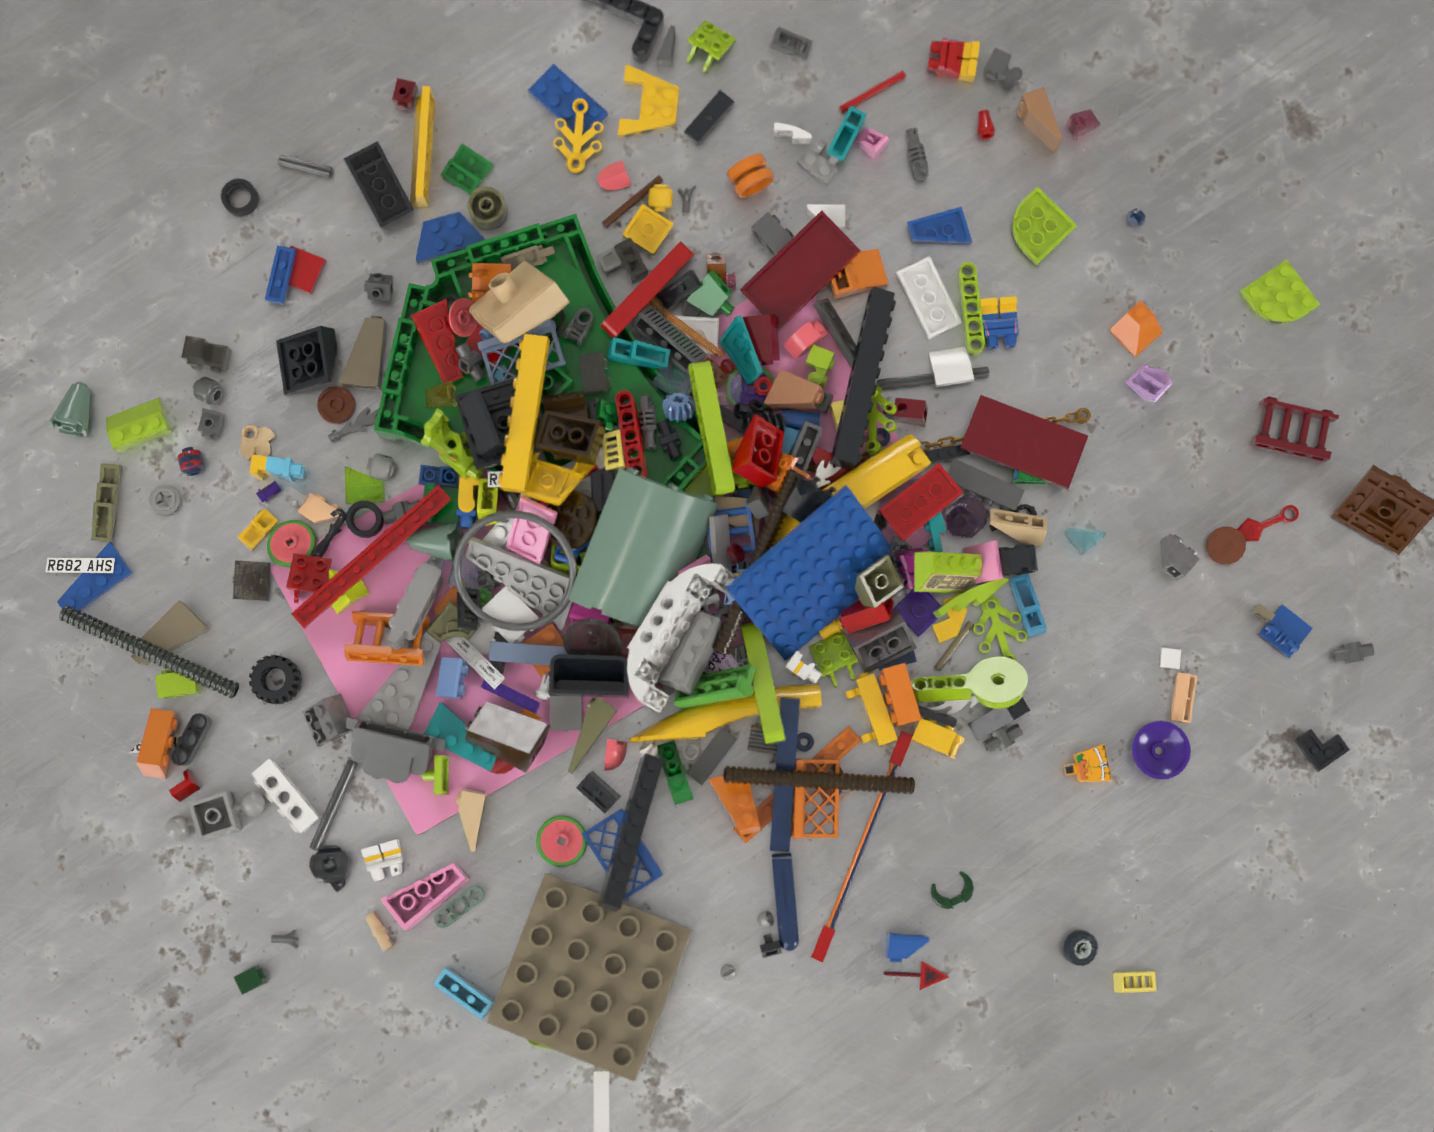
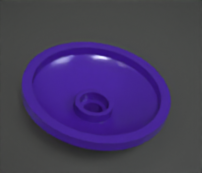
M1155 721L1146 724L1136 733L1132 742V757L1136 766L1142 773L1154 779L1162 780L1177 776L1185 769L1190 759L1191 748L1186 734L1177 725L1167 721ZM1157 747L1161 748L1160 754L1155 752Z

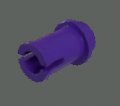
M274 480L261 490L259 488L256 494L263 503L264 501L268 502L267 499L282 490Z

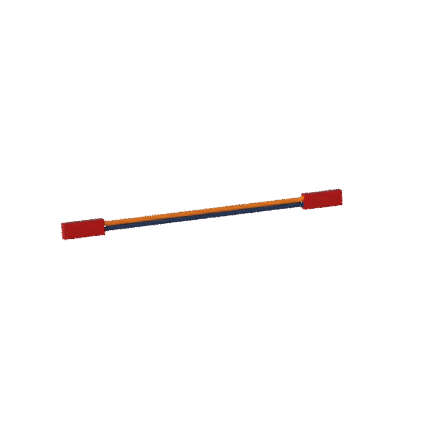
M903 731L900 732L889 760L890 767L886 776L891 778L895 775L897 768L901 767L913 735ZM885 791L883 793L879 792L828 923L825 926L823 925L811 958L820 962L824 961L836 931L834 926L887 795Z

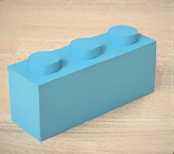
M449 967L444 968L433 984L480 1019L484 1018L495 1002Z

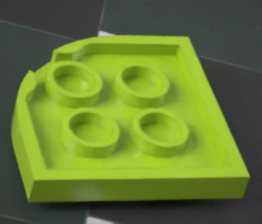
M1038 186L1019 204L1012 223L1013 236L1018 247L1036 266L1077 227V224Z
M1287 259L1240 291L1252 310L1268 321L1293 322L1320 305Z

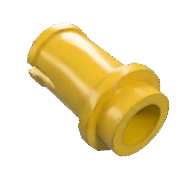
M839 619L825 626L819 633L823 640L837 632L841 633V630L844 628H842Z

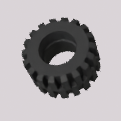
M280 655L264 656L263 660L259 659L256 662L257 665L251 668L253 672L252 674L249 673V678H251L249 686H252L253 689L251 691L257 695L256 697L264 702L275 705L284 704V702L291 701V697L297 695V689L300 690L301 688L299 686V682H302V678L299 676L301 672L297 669V665L288 658ZM273 669H281L285 674L284 685L277 691L269 690L266 685L267 674Z

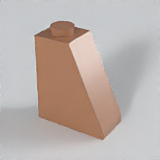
M780 370L764 404L771 410L817 409L824 399L825 391L820 385Z

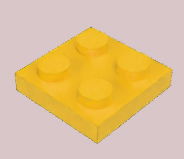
M642 204L622 233V237L654 256L673 228L674 223Z

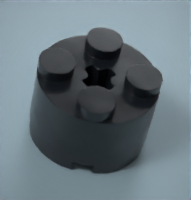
M1018 544L1014 545V548H999L1003 576H1010V573L1023 575L1038 571L1035 545Z

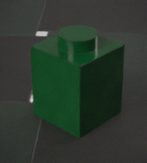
M259 965L233 977L242 995L267 983V974L264 968H260Z

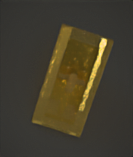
M448 381L425 389L426 408L457 407L455 398L456 387L453 382Z

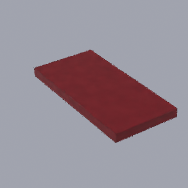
M821 210L740 291L763 315H776L777 330L779 331L841 272L861 250Z
M980 395L960 449L1068 490L1088 435Z

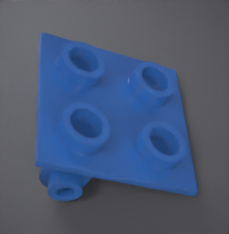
M1282 604L1276 611L1274 618L1265 625L1259 635L1290 658L1294 652L1296 653L1300 649V644L1313 628Z

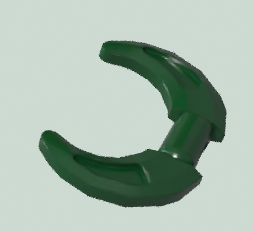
M962 871L959 873L964 880V888L960 895L951 899L941 896L936 890V885L932 884V899L938 906L944 909H953V906L964 901L966 903L972 897L974 890L971 878Z

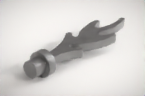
M369 407L365 408L356 417L353 426H350V420H348L340 431L332 430V433L328 435L330 441L340 440V435L349 432L367 431L362 426L375 424L378 409L367 416L366 414L370 409Z

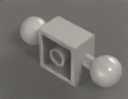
M224 791L188 803L192 818L186 819L183 816L170 818L165 826L166 834L172 840L181 841L188 837L191 830L196 829L199 841H206L242 829L238 815L242 813L248 816L261 814L265 809V799L260 793L252 791L246 793L240 802L234 804L231 792ZM215 813H218L217 820L212 819Z

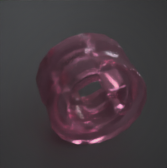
M726 272V285L728 288L733 287L736 289V272H733V274Z

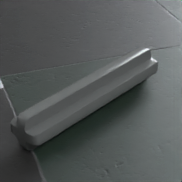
M282 154L278 158V163L281 166L325 177H331L333 173L331 166Z

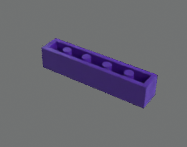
M485 680L481 685V688L534 714L537 713L541 705L540 702L501 683L495 689Z

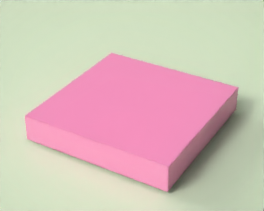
M990 541L963 548L964 554H982V574L973 585L1003 579L998 541Z

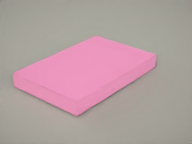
M524 496L520 498L517 511L538 515L553 525L558 513ZM514 518L505 548L540 564L542 563L551 533L534 522Z

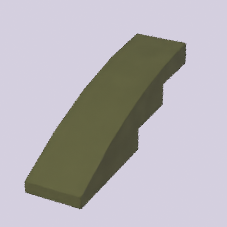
M100 464V480L97 483L96 502L93 503L91 540L112 541L118 507L122 465Z

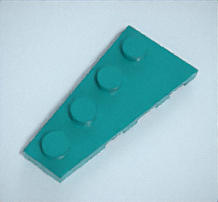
M440 702L423 734L446 739L445 749L491 772L498 758L465 740L467 734L465 728L467 725Z

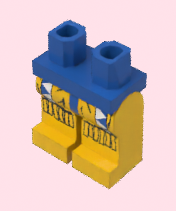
M462 477L459 479L458 507L460 509L456 510V515L460 518V527L462 529L468 530L475 523V520H478L477 490H479V479L475 480L471 477H468L466 480Z

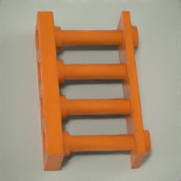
M363 610L352 611L353 623L357 625L354 643L345 644L344 647L347 661L424 666L423 649H419L422 630H426L430 625L429 616L425 617L415 639L412 641L411 648L393 649L392 647H381L384 627H390L389 620L395 614L374 613ZM365 625L376 626L374 641L371 646L361 645Z

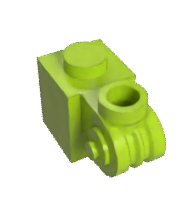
M813 344L805 366L814 369L815 372H811L808 375V381L825 387L828 377L825 375L828 369L832 370L836 361L833 359V352Z

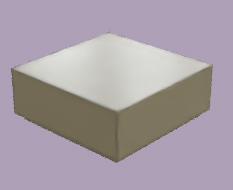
M1261 604L1255 605L1251 610L1253 614L1265 622L1271 621L1275 616L1274 613Z

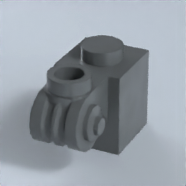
M996 47L983 72L989 79L1003 81V84L1008 88H1013L1014 85L1019 84L1023 75L1019 67H1013L1011 70L1008 68L1012 55Z

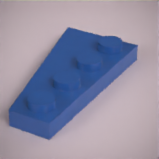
M109 542L96 558H115L113 573H82L57 601L62 609L69 605L71 608H76V611L82 610L133 574L112 542Z

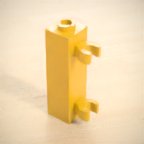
M869 672L858 675L859 679L855 680L857 688L846 691L845 694L847 700L860 696L873 732L860 736L862 742L866 743L876 739L877 745L881 746L898 740L875 674L870 675Z

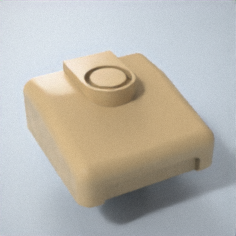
M523 261L509 274L504 272L495 276L489 283L490 290L471 305L469 312L482 327L502 343H509L551 319L570 302L552 279L528 262Z

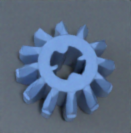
M681 391L679 393L673 392L672 395H666V399L663 400L664 414L670 421L676 420L678 423L680 420L686 422V419H691L692 415L695 414V402L693 396H689L688 393L682 394Z

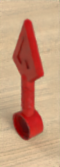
M1287 505L1281 509L1280 514L1262 522L1247 518L1237 530L1243 534L1245 541H1259L1263 529L1281 521L1291 523L1299 517V511L1294 505ZM1286 509L1294 511L1293 519L1285 517L1284 512Z

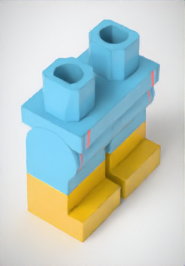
M252 455L249 474L258 480H264V475L277 476L279 479L287 480L288 482H294V478L304 479L306 468L285 457L284 461L277 457Z

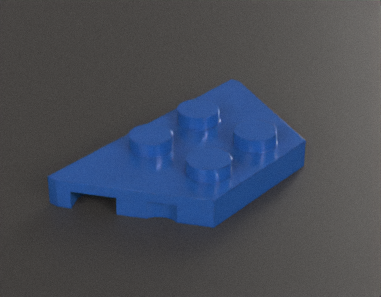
M460 212L424 221L416 254V262L418 264L466 249V246L483 241L485 238Z

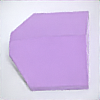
M1143 364L1126 381L1127 385L1142 399L1156 402L1172 385L1167 372Z

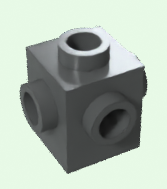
M370 273L368 281L365 280L364 283L367 299L377 302L390 301L393 294V275Z

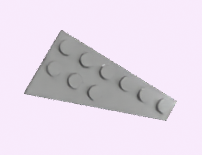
M472 537L469 542L465 557L483 571L487 570L495 577L496 581L505 584L509 591L531 608L541 612L543 617L552 612L563 599L569 583L568 574L543 564H537L525 557ZM571 600L565 610L552 620L561 631L564 629L573 604Z
M426 632L421 638L419 649H423L424 666L399 665L357 716V719L409 731L442 644Z

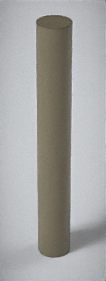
M971 621L966 623L934 666L939 671L943 669L974 626Z

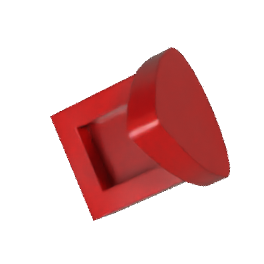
M189 769L183 771L185 780L169 790L171 796L179 802L200 789Z

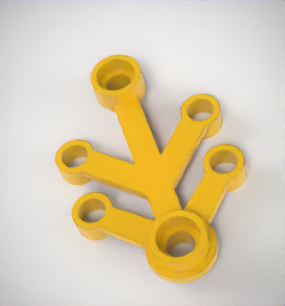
M581 98L573 102V110L576 112L575 134L567 127L564 119L559 118L555 121V127L561 130L572 143L573 154L565 146V141L560 137L554 139L553 145L567 158V168L573 173L581 172L585 168V161L595 152L598 153L602 150V144L595 140L581 154V146L594 135L600 134L604 130L601 122H594L592 128L582 135L584 114L588 111V104ZM579 104L584 105L583 110H578ZM559 121L564 122L562 128H559L557 125ZM597 124L601 125V129L599 131L595 130V126ZM558 140H562L560 147L556 146ZM595 143L600 145L598 150L593 149ZM575 160L579 161L578 167L573 166Z

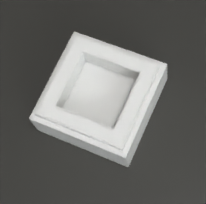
M1161 648L1159 667L1180 669L1181 650Z

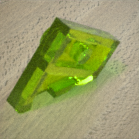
M345 467L346 504H354L361 500L372 503L385 502L384 483L350 467Z

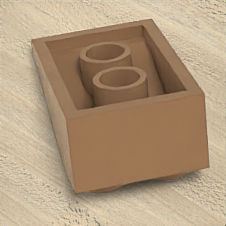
M1044 87L1022 94L1016 108L1019 119L1022 118L1023 124L1050 150L1056 152L1063 138Z

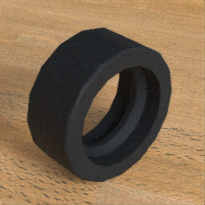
M237 178L230 180L224 185L220 195L221 202L227 211L240 217L254 212L259 202L258 192L246 179ZM244 187L250 192L251 199L244 207L236 208L230 204L229 195L234 189Z
M358 501L349 507L346 513L348 528L353 534L361 538L373 537L383 527L382 511L376 504L370 501ZM368 508L375 513L376 523L369 530H360L354 524L355 513L360 509Z

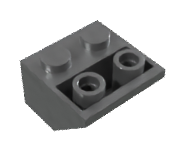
M1170 533L1160 541L1162 568L1178 581L1188 574L1200 558L1197 557L1198 554L1191 547L1187 548L1182 544L1183 540L1179 536Z
M341 693L324 698L303 711L305 721L310 728L312 738L317 747L353 731L346 728L347 717L351 716Z

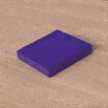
M913 589L893 610L898 609L908 628L919 637L938 619L933 612L941 607V605L929 592H914Z

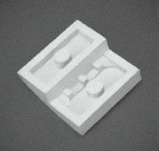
M966 347L928 353L936 387L974 381Z

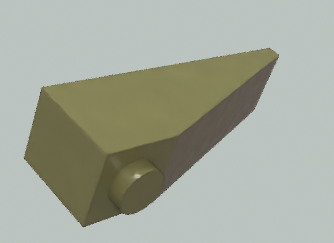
M600 697L592 698L586 706L588 710L568 772L571 774L576 770L617 712L614 707Z

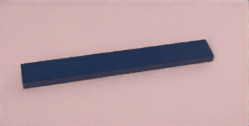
M780 697L779 712L785 741L777 742L775 769H778V771L780 769L784 771L789 769L790 772L795 770L800 698ZM778 784L774 786L770 851L789 852L794 793V787L790 785L788 787H785V785L780 787Z

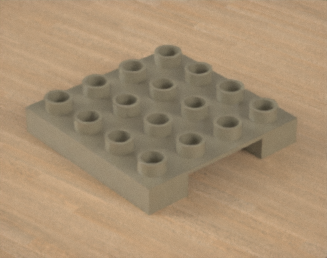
M545 873L487 1023L631 1081H636L693 930L623 903L621 909L616 912L599 907L597 904L600 894Z

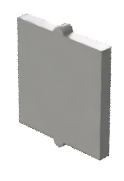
M550 696V730H564L565 732H568V730H581L582 697Z

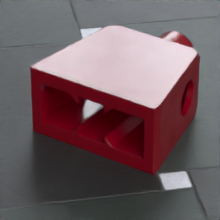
M895 399L897 410L892 414L895 422L925 427L928 413L926 400ZM889 406L888 411H890L893 408V406Z

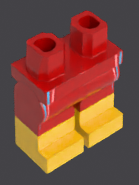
M943 38L942 41H931L929 53L939 54V58H929L927 70L936 72V76L973 82L976 75L980 42H963L949 38Z

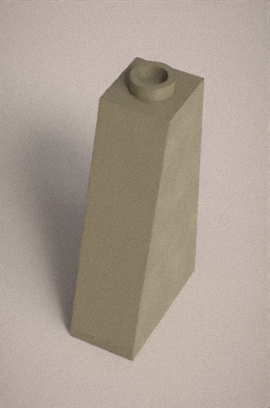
M381 316L365 318L340 378L342 387L381 390L387 323Z
M178 601L141 637V641L146 640L147 643H152V646L157 645L158 648L161 647L163 651L168 650V653L208 632L210 628L184 602ZM136 653L131 656L138 664L148 665L152 663V660L147 661V658L143 659L141 655L137 656Z

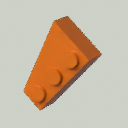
M153 708L150 710L136 761L144 776L167 779L175 730L178 729L179 719H177L173 711Z
M723 776L710 778L709 783L728 812L741 836L759 832L760 825L749 783L743 784L741 782V784H737L735 782L732 784L730 781L725 783Z

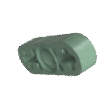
M472 886L436 913L434 917L435 924L440 928H446L483 900V889L478 886ZM472 890L475 892L479 891V899L474 898L469 901L472 904L469 907L468 902L462 897L465 895L467 899L472 895ZM457 901H461L465 905V909L461 913L454 910V904ZM450 907L452 914H454L456 917L453 919V916L451 915L447 918V924H445L444 922L440 923V914H442L443 916L447 915L449 913L447 908Z

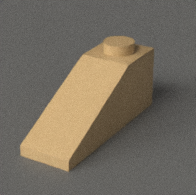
M990 508V524L1022 544L1042 547L1047 533V517Z
M462 788V793H457L456 804H459V813L470 851L475 852L485 792Z

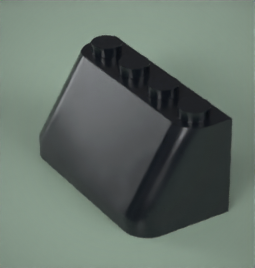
M557 654L550 661L549 694L552 696L629 698L628 661L622 656Z

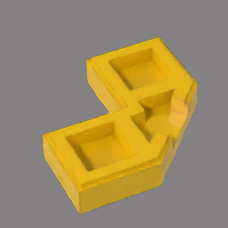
M960 593L952 597H949L945 600H942V603L945 604L947 601L960 595ZM966 607L957 613L953 608L947 612L949 619L932 625L939 644L958 636L967 613Z

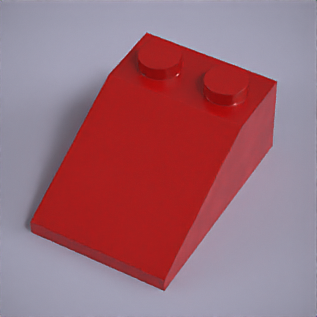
M754 415L735 454L732 471L760 488L777 481L784 432L758 415Z

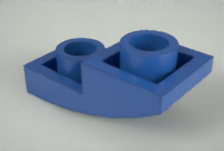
M420 465L418 485H429L432 483L437 484V486L458 488L459 474L452 467Z

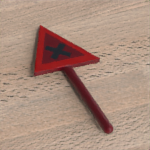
M921 961V973H883L885 976L920 977V990L949 978L946 974Z

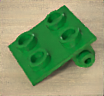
M430 483L429 485H425L423 498L428 493H430L437 486V484ZM440 486L450 497L451 501L426 523L443 525L456 523L459 526L460 518L456 515V510L460 509L458 507L459 488Z

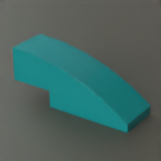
M850 106L826 154L843 162L867 114Z
M613 337L609 341L606 360L641 367L666 369L668 367L670 349L637 340L630 342Z

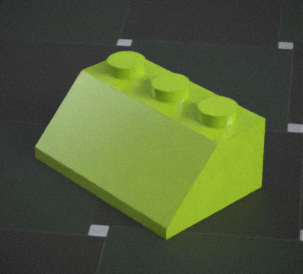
M160 397L106 417L107 434L112 448L118 453L173 433Z

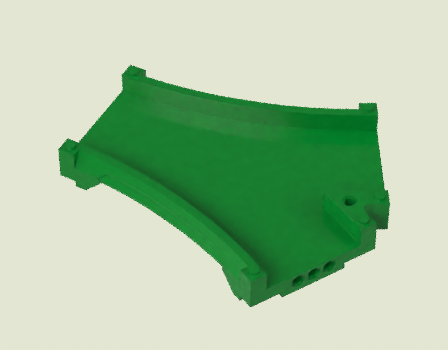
M576 214L542 225L537 223L468 245L466 249L432 259L430 261L435 272V281L430 285H426V287L412 283L408 284L401 317L398 319L381 390L382 397L374 426V431L380 438L397 442L401 439L422 445L424 425L433 417L437 408L448 417V426L453 432L459 434L465 432L455 396L491 385L485 362L482 360L483 364L480 366L486 375L482 379L475 382L470 373L466 374L462 371V378L444 386L410 315L444 299L447 300V303L460 298H467L472 301V297L468 296V292H472V278L469 277V273H472V263H502L501 257L535 245H542L543 249L553 246L555 254L546 257L547 262L535 266V268L552 279L570 302L551 318L556 325V333L566 364L545 371L540 403L542 415L544 416L545 413L542 403L544 396L583 391L587 403L599 397L600 400L603 399L616 404V395L620 391L626 390L632 394L638 411L640 397L647 395L652 398V403L655 405L657 423L668 419L671 428L676 429L681 441L679 447L682 452L681 457L671 460L667 450L663 451L657 437L660 432L657 428L655 432L656 449H644L649 479L667 486L671 483L679 486V490L685 491L707 467L697 413L695 412L691 419H686V422L680 420L677 423L676 420L670 421L669 418L665 417L663 400L666 399V395H672L673 392H676L656 368L606 360L609 341L612 337L600 325L616 309V306L596 269ZM581 308H587L593 314L594 324L582 346L578 347L577 343L572 340L564 339L563 334L576 312ZM587 314L582 315L580 321L587 322L590 316ZM628 327L616 337L630 342L636 340ZM452 330L455 338V347L465 343L470 337L458 336ZM552 333L544 335L550 340L549 347L553 341ZM512 346L506 355L514 358L519 348ZM551 351L547 361L550 363L560 361L558 353ZM503 357L499 367L505 365L508 370L512 360ZM515 363L510 373L518 375L519 370H516ZM624 400L622 404L625 405L629 403L630 400ZM588 407V408H589V411H590L591 419H594L593 414H592V411H591L590 407ZM617 412V422L613 424L614 426H617L618 423H619L618 412ZM628 417L625 422H630L633 417ZM641 433V435H642V441H643V447H644L643 433ZM636 435L629 436L628 440H633ZM613 437L607 438L609 442L613 441ZM451 440L448 442V446L454 448L456 443ZM468 443L464 444L465 447L470 448ZM543 451L547 463L561 467L572 462V460L567 458L555 460L553 453ZM633 453L631 456L636 458L639 453ZM499 464L486 469L500 472L504 466Z

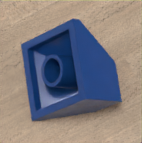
M887 933L885 957L890 958V962H902V959L909 958L928 943L929 937L926 935Z

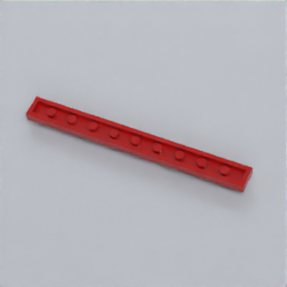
M439 485L436 486L294 610L291 615L304 629L308 627L451 501L450 497Z

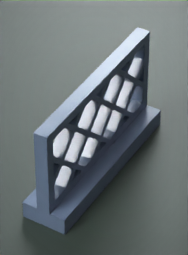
M552 319L524 333L539 336L552 333L553 341L549 347L548 357L551 351L558 353L560 361L555 363L547 361L549 365H546L545 371L566 364L556 333V325ZM524 334L509 343H502L496 337L477 343L479 350L482 352L491 385L518 377V375L510 372L515 363H517L521 351L518 349L514 358L505 355V353L511 346L519 348L517 344L520 343L521 339L524 340ZM493 352L500 354L496 365L489 361L488 354ZM503 357L512 360L507 371L499 367ZM497 369L506 373L503 380L496 382L494 378Z

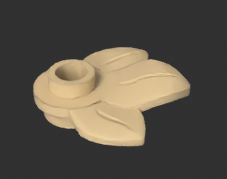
M246 425L241 431L243 441L240 444V451L244 458L249 460L255 453L261 456H270L271 446L268 441L275 437L273 431L267 427L258 428L255 425ZM253 431L254 436L248 437V433Z

